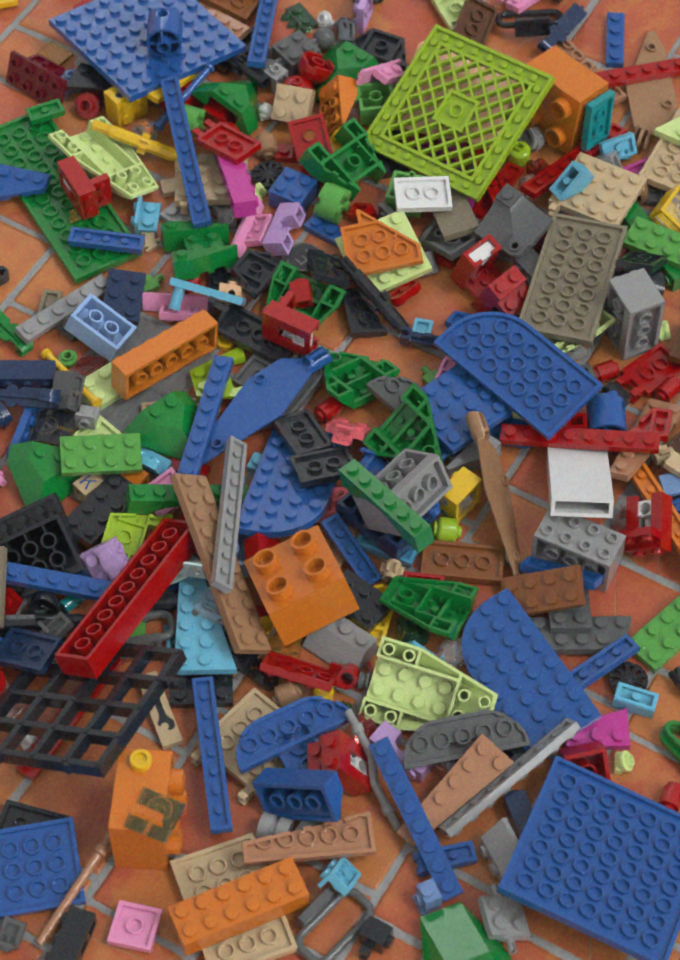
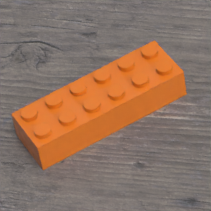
M203 309L198 313L192 314L189 318L178 322L168 330L162 331L152 339L146 340L145 343L132 348L122 356L116 357L111 361V387L126 401L217 348L218 322Z
M291 856L168 906L167 910L169 920L185 956H188L309 906L310 894Z

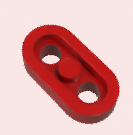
M414 279L390 292L391 298L389 302L393 306L398 307L403 305L410 297L417 295L421 289L419 280Z

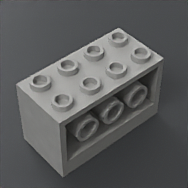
M644 268L633 270L621 276H615L609 280L605 311L616 318V322L604 331L623 361L646 353L656 346L659 341L665 300Z
M406 448L375 476L420 517L453 488L438 454ZM353 496L368 529L401 536L393 524L374 505L363 498Z
M549 506L534 534L531 556L568 566L580 564L584 570L603 574V582L596 589L606 593L621 564L626 535L582 517L550 516Z

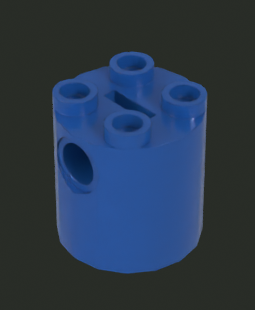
M162 6L153 8L150 11L146 45L148 50L156 56H174L182 47L183 18L181 13L178 12V8Z
M610 390L607 393H599L586 404L587 429L627 431L625 402L618 395L617 391Z

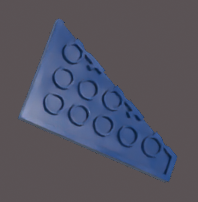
M0 164V201L10 200V197L19 195L26 197L32 194H43L46 192L52 178L50 174Z

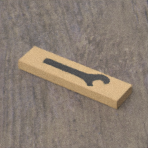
M153 671V672H150V673H147V674H146V675L158 676V674H157L156 671ZM140 689L142 696L146 693L147 689ZM164 692L149 714L163 750L183 744V739Z

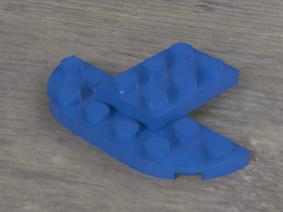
M311 696L294 701L258 718L244 729L236 747V762L240 773L243 774L278 757L284 768L308 769V744L319 741L317 738L321 735L348 724L349 721L344 712L349 708L337 700L334 702L323 699V696Z

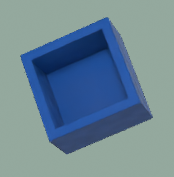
M285 167L268 190L269 206L277 209L280 203L299 202L304 212H306L318 196V179Z

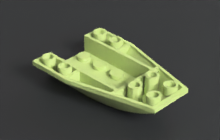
M104 116L95 118L98 121L111 125ZM94 119L89 120L86 132L71 137L63 130L48 134V138L68 157L75 156L84 172L90 178L107 173L110 177L111 192L127 199H134L156 191L159 188L132 146L90 129Z
M382 636L376 655L378 656L358 717L378 724H382L385 720L398 730L416 731L420 726L431 720L482 710L494 711L499 694L424 648Z

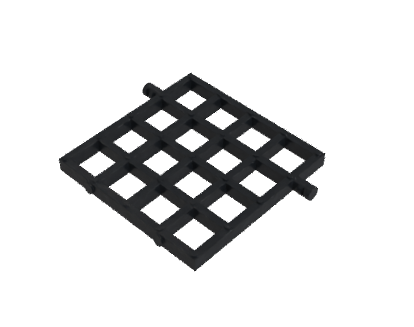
M64 636L62 638L63 642H65L69 636ZM124 643L97 679L63 674L59 664L51 663L44 676L14 669L15 671H21V673L0 699V731L10 732L0 745V764L7 763L61 771L67 774L74 773L104 778L166 689L178 691L184 689L185 679L183 677H175L187 660L183 649ZM118 657L134 658L125 672L109 670ZM151 660L167 662L158 676L142 674ZM36 676L50 677L41 691L26 690ZM67 680L82 681L73 695L57 694ZM99 684L115 685L105 700L89 698ZM131 688L147 689L138 704L122 702ZM15 703L30 705L20 719L6 717ZM47 707L62 709L52 723L37 722ZM79 711L95 713L85 728L69 726ZM111 716L128 717L118 732L102 730ZM26 735L41 737L31 752L16 750ZM59 739L74 741L64 757L48 755ZM91 744L108 746L98 761L81 759Z

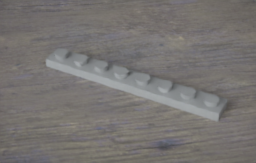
M569 718L563 720L514 761L509 768L437 826L441 833L450 838L458 835L466 824L478 818L479 813L491 807L498 797L508 793L517 781L523 780L528 772L534 767L540 766L548 755L558 751L560 745L566 740L572 739L580 729L577 721Z

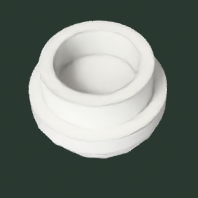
M264 102L259 106L260 121L263 122L271 118L272 105Z

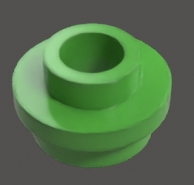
M64 350L59 354L58 360L66 368H71L76 364L78 357L74 351Z

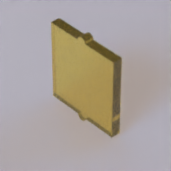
M53 40L37 52L60 66L73 57V53L65 49V46H61Z

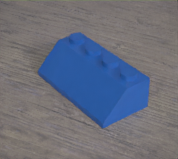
M264 768L252 783L263 811L276 815L277 819L284 817L291 820L338 822L340 820L343 787L336 770Z

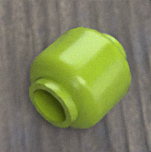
M517 141L509 153L507 161L520 167L527 166L531 156L530 146L525 142Z
M438 517L432 523L434 539L455 542L457 538L461 537L462 526H459L455 518Z

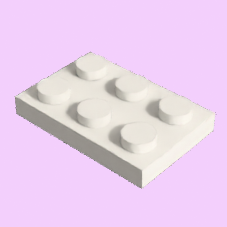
M449 176L393 178L397 213L452 211Z

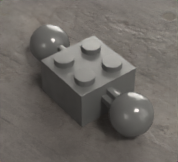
M320 27L314 32L313 39L310 40L298 30L271 45L272 59L267 58L265 68L257 69L264 73L265 69L275 65L276 62L288 70L289 77L300 75L298 63L302 53L313 51L321 54L320 49H328L334 44L335 34L328 27Z

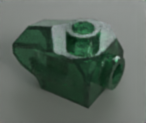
M398 616L396 619V639L405 643L414 640L422 646L426 645L430 638L428 631L412 621H406L405 617Z

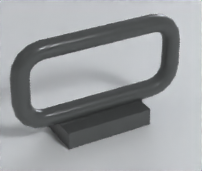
M164 610L149 611L142 621L162 618L167 621L169 630L162 633L129 637L125 643L162 647V641L169 640L176 634L174 617L171 613ZM120 657V660L129 659V658Z
M327 887L297 918L296 925L301 930L295 936V942L298 947L297 951L306 960H334L359 934L370 915L374 917L373 904L359 890L352 888L346 896L355 898L365 908V915L323 958H318L305 947L303 941L346 896L339 892L334 895L335 892Z

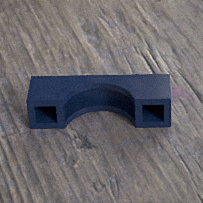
M348 491L337 501L336 513L340 515L346 524L391 558L399 560L410 550V545L405 542L402 536L368 529L355 503L354 495Z

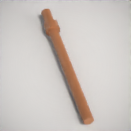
M109 831L101 843L96 845L93 850L94 854L35 942L43 946L101 857L104 858L109 851L108 847L111 844Z

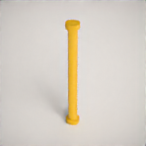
M49 348L42 351L41 357L44 360H55L58 371H69L53 355ZM84 386L82 395L90 402L91 406L100 407L102 400L94 396Z

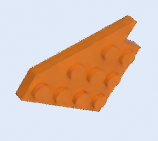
M356 209L357 224L340 227L345 256L347 255L354 265L366 276L424 264L421 247L418 242L359 209Z

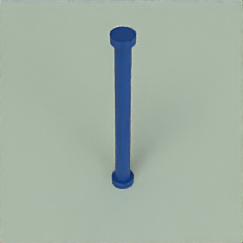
M210 63L204 65V69L182 93L184 102L207 75L215 70ZM166 112L158 122L153 124L157 131L161 132L164 129L163 126L169 120L168 113Z

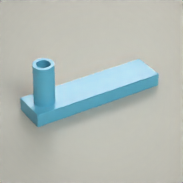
M171 277L169 285L174 286L168 308L177 311L180 310L185 289L241 306H245L247 300L246 298Z

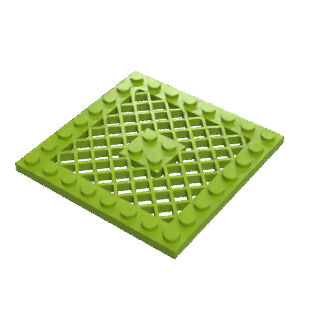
M435 24L367 130V139L370 145L374 146L375 153L423 176H449L450 189L479 202L556 79L554 76ZM448 54L449 59L440 61V56ZM463 60V65L455 68L454 63ZM451 65V70L443 72L442 67ZM478 68V72L469 74V69ZM439 69V74L431 76L430 71ZM465 71L466 76L458 79L457 74ZM492 74L493 79L484 81L483 76ZM453 75L454 80L445 83V78ZM480 78L481 83L472 86L471 81ZM441 79L442 84L433 87V82ZM507 80L508 85L499 88L498 83ZM468 82L469 87L460 90L459 85ZM429 84V89L421 91V86ZM495 84L496 89L487 92L486 87ZM456 86V90L450 89L449 92L447 91L448 88ZM522 87L523 92L514 95L513 90ZM483 89L484 94L474 95V91ZM443 90L444 95L436 98L435 93ZM510 91V97L501 98L502 93ZM432 95V100L424 102L423 97ZM498 97V101L489 103V98ZM420 100V104L412 106L411 101ZM485 100L486 105L482 106L480 101ZM512 102L513 108L504 110L503 105ZM434 105L435 110L426 113L425 108ZM500 106L501 112L492 114L491 109ZM422 109L423 114L414 117L413 112ZM488 110L489 116L480 118L479 113ZM410 113L411 118L402 121L401 116ZM503 117L504 123L494 124V120ZM432 118L434 122L429 124L428 119ZM424 120L425 125L417 128L416 123ZM491 123V127L482 129L481 124ZM412 124L413 129L405 132L404 127ZM478 126L479 131L470 134L469 128ZM439 127L440 132L431 135L430 130ZM400 128L401 134L393 136L392 131ZM427 131L428 136L419 139L418 134ZM466 131L467 135L458 138L457 133L463 135ZM493 133L494 138L485 141L484 135ZM454 134L455 139L446 142L445 136ZM415 135L416 140L407 143L406 138ZM481 137L482 142L473 145L472 139ZM441 138L442 143L434 146L433 140ZM468 141L469 146L461 149L460 143ZM429 142L430 147L422 150L421 145ZM456 145L457 150L449 153L448 147ZM483 148L484 153L476 156L475 150ZM444 149L445 154L436 157L435 152ZM471 152L472 157L463 160L462 155ZM432 153L433 158L427 156V154ZM459 156L460 161L451 164L450 159ZM474 163V169L466 171L465 166ZM461 167L462 172H460V171H458V170H456V169Z

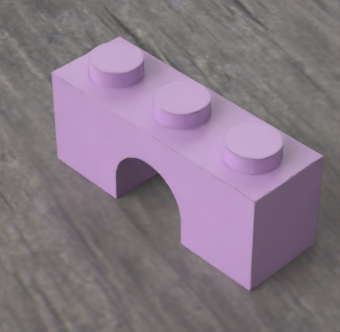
M299 202L279 204L262 242L266 252L271 253V256H289L294 240L288 231L301 228L306 217Z
M384 720L369 738V743L373 744L388 736L403 767L404 751L397 747L401 743V731ZM435 765L404 771L409 779L421 783Z

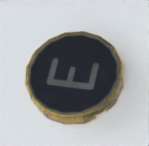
M297 243L292 246L286 263L297 267L301 274L307 273V275H310L311 272L306 254L308 249L315 250L319 248L312 243Z

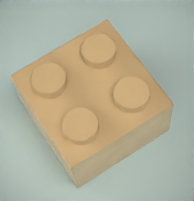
M277 83L271 119L289 122L311 116L316 90Z

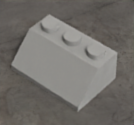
M343 617L308 634L302 647L329 666L331 661L342 665L352 663L361 671L366 662L377 652V639ZM343 673L350 680L353 679L351 674Z
M506 817L502 818L481 836L479 846L481 856L487 858L489 862L488 867L492 876H496L499 882L519 841Z

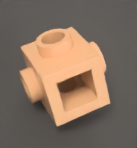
M228 281V284L220 283L219 291L225 293L234 292L235 296L245 298L246 291H242L243 287L239 286L238 282ZM217 299L218 302L225 304L226 306L234 304L231 302Z

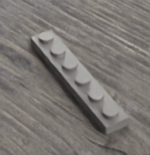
M100 274L15 327L14 332L26 345L61 324L64 316L71 315L90 293L98 299L102 298L105 294L107 279Z

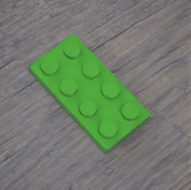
M637 216L626 234L623 247L633 251L668 256L666 264L680 270V233Z
M140 433L60 437L62 476L142 473Z
M680 595L631 637L640 647V651L634 656L654 674L680 652Z

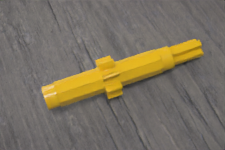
M96 119L92 122L91 130L137 148L136 153L144 155L145 152L172 162H175V159H177L175 148L150 139L151 135L143 132L142 135Z

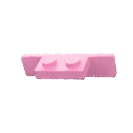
M397 59L362 69L358 74L356 84L359 86L376 80L381 81L384 85L397 82L405 73L400 67L402 61Z
M259 197V207H256L257 215L243 217L231 245L237 244L238 260L245 253L247 247L262 245L269 225L273 220L271 213L262 214L264 204Z
M143 292L142 294L143 311L159 312V320L166 322L183 321L203 309L208 312V298L210 296L184 294L180 310L177 311L168 308L172 293Z

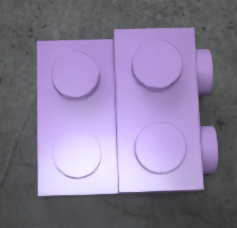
M355 0L353 13H355L357 34L362 35L366 30L373 12V0Z
M116 536L80 554L93 578L113 581L130 560L124 552L122 543L117 540Z

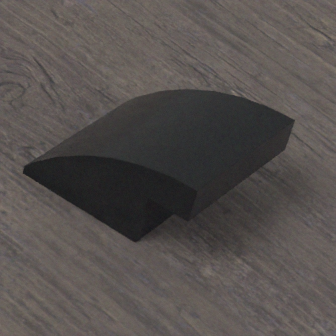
M56 492L0 518V546H5L8 549L7 562L75 574L85 569L74 532ZM6 584V588L11 587L21 598L39 591Z

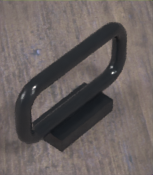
M557 9L525 10L520 14L513 11H504L497 13L495 23L500 28L514 29L515 37L550 35L549 27L556 25V22L563 16V13ZM549 16H556L557 19H550ZM515 18V21L505 22L502 19Z

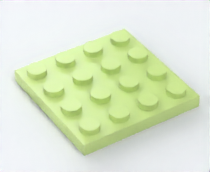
M393 212L378 219L380 222L420 244L404 212ZM342 236L335 238V242L344 258L345 252ZM420 244L424 264L368 275L367 277L381 292L385 290L387 292L428 274L433 269Z

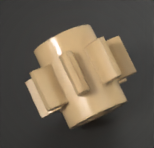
M661 444L659 454H651L654 465H660V468H663L664 463L672 455L674 449L671 446L667 447V444Z
M388 559L386 563L381 562L379 571L382 580L390 584L395 576L403 577L404 567H401L402 563L396 559Z

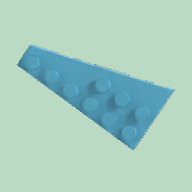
M187 577L179 581L175 648L183 649L187 660L176 675L237 674V668L206 580L202 578Z

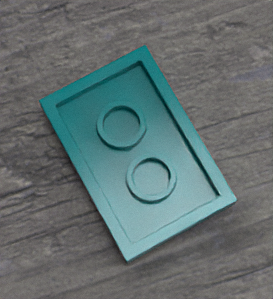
M610 89L586 104L583 134L581 137V149L585 152L609 137L615 92Z

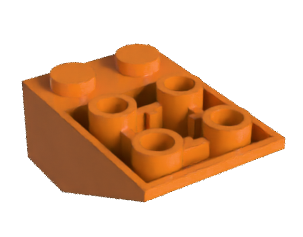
M337 75L319 89L320 114L323 113L328 135L341 127L350 113L357 97V84L354 78Z

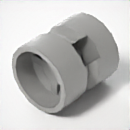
M263 812L258 823L256 839L277 835L286 831L292 832L294 820L284 817L278 820L276 815Z

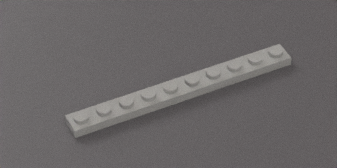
M232 435L226 441L210 584L226 594L233 590L247 444Z

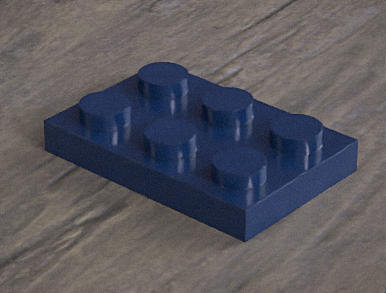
M111 268L108 270L103 302L133 325H139L146 273Z
M10 627L0 643V666L44 676L55 658L54 654L64 642L60 637Z

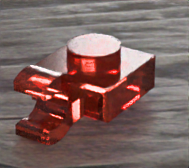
M361 712L356 718L358 722L362 723L365 729L364 733L369 740L376 731V723L371 718L366 720L364 713ZM355 736V741L360 744L357 736Z

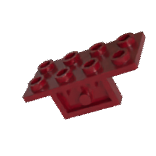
M11 51L6 82L42 103L59 98L63 105L67 80L60 76L64 75L65 68L39 53L25 57L16 51Z

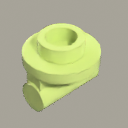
M258 182L254 187L255 195H258L260 200L263 201L262 197L266 196L268 191L262 183Z
M667 320L662 321L659 342L671 338Z
M627 750L615 752L614 774L620 775L623 772L632 771L635 764L633 755Z

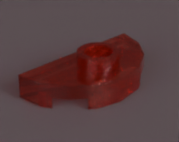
M87 355L76 362L74 371L86 377L107 365L108 360L102 356L91 357V355Z

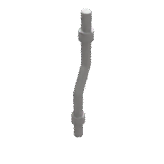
M350 708L344 714L351 725V732L354 736H357L367 755L370 786L382 807L381 811L384 817L388 818L396 832L401 826L395 815L396 810L393 804L388 802L378 783L377 763L368 745L370 743L364 733L365 729L362 723L358 722Z

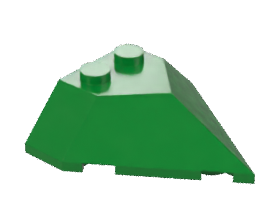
M349 41L333 45L323 54L322 59L325 61L329 59L334 64V70L327 81L318 84L315 103H320L318 97L319 89L337 75L354 78L357 81L358 74L362 69L379 65L375 57Z
M252 80L201 83L192 92V95L206 105L214 98L238 117L235 125L242 133L250 136L258 128L257 84Z
M325 349L333 357V361L324 366L326 392L353 409L377 399L365 388L369 381L386 375L387 377H397L400 373V369L388 360L372 361L369 360L368 356L341 351L339 353H330L329 349Z
M412 383L400 397L403 402L380 428L374 427L362 443L375 452L377 456L395 458L406 448L438 454L443 463L429 397L415 383Z
M172 391L142 410L124 430V433H140L141 448L146 447L155 450V453L181 460L198 405L186 391Z
M34 441L11 444L7 466L13 475L24 506L55 492L61 502L73 491L72 483L81 476H62L60 447Z

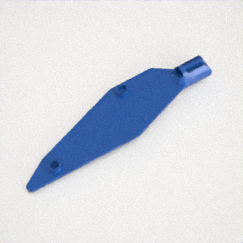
M320 346L303 358H280L248 378L215 423L202 465L225 452L226 441L231 435L242 441L282 416L310 376L332 362L333 357L323 346Z

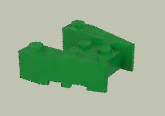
M355 118L343 124L334 136L342 146L340 149L330 155L318 141L307 148L298 160L310 175L322 183L331 182L352 191L349 199L350 202L362 190L357 185L359 182L369 176L375 184H378L387 172L382 161L378 160L374 146L370 145L366 130Z
M187 221L160 223L161 244L164 252L174 251L171 252V270L174 278L181 280L195 279L204 272L208 274L214 273L215 269L219 267H224L225 269L233 267L238 261L237 244L227 245L229 244V224L212 223V225L194 229L193 223Z

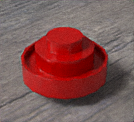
M82 93L75 100V112L83 119L95 118L101 110L99 98L92 93Z

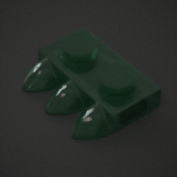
M300 2L286 8L285 13L280 18V21H289L286 28H296L294 32L300 30L303 34H307L318 28V22Z

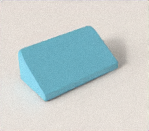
M618 682L611 706L621 710L627 708L628 712L652 718L659 694Z

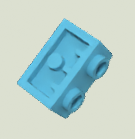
M631 131L599 142L601 155L616 150L619 159L626 160L631 158L632 155L637 154L635 136Z
M138 197L137 202H134L135 216L131 217V227H134L135 234L141 235L142 232H154L157 236L160 221L159 214L162 209L161 203L143 202V197Z
M145 447L141 448L142 469L159 476L172 465L171 460Z
M340 858L338 861L333 859L319 875L321 880L317 886L321 888L329 881L335 891L346 896L362 874L346 858Z

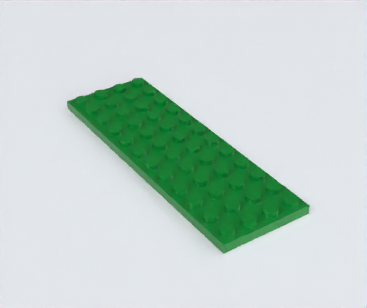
M23 115L0 125V164L50 174L52 179L45 193L32 194L26 197L19 195L18 197L75 284L109 270V268L112 269L142 256L140 254L68 246V238L72 227L130 234V232L110 203L99 207L98 215L86 220L81 219L60 186L57 162L68 158V156L48 138V134L59 131L53 120L32 126L27 115Z

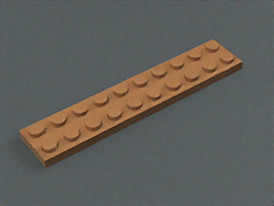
M174 473L170 479L210 585L219 509L206 476ZM236 557L233 590L226 594L211 585L210 588L234 653L267 655L271 651V647Z

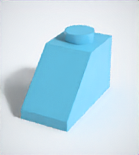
M572 161L549 189L560 201H564L582 192L595 176L585 165Z

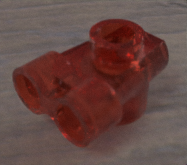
M538 158L535 161L529 160L526 163V172L530 177H534L550 165L543 158Z

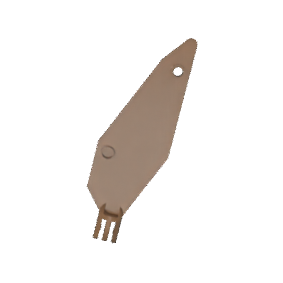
M654 31L647 33L635 65L667 60L665 48ZM672 77L627 85L626 92L634 126L633 133L637 139V150H639L643 141L642 151H646L655 129L672 120L677 106Z
M470 411L466 414L465 419L471 438L478 444L484 488L506 550L505 558L508 564L511 565L514 576L522 575L509 479L504 474L497 451L489 441L490 429L482 412Z

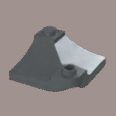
M506 183L496 195L494 203L482 222L475 229L474 235L482 240L488 234H491L502 247L500 253L509 258L517 259L525 256L553 224V219L527 200L521 192Z
M435 222L424 232L421 238V245L425 251H435L452 261L460 257L481 239L473 233L445 242Z

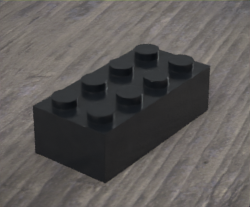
M110 474L67 516L78 546L84 552L101 543L110 513H126L125 494L128 484L133 483L120 474Z

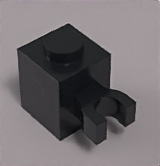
M370 915L359 932V942L363 944L359 950V958L368 960L373 950L383 954L386 948L390 949L395 940L393 936L394 927Z

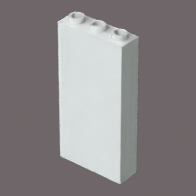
M547 447L546 467L550 516L613 518L614 496L608 452Z

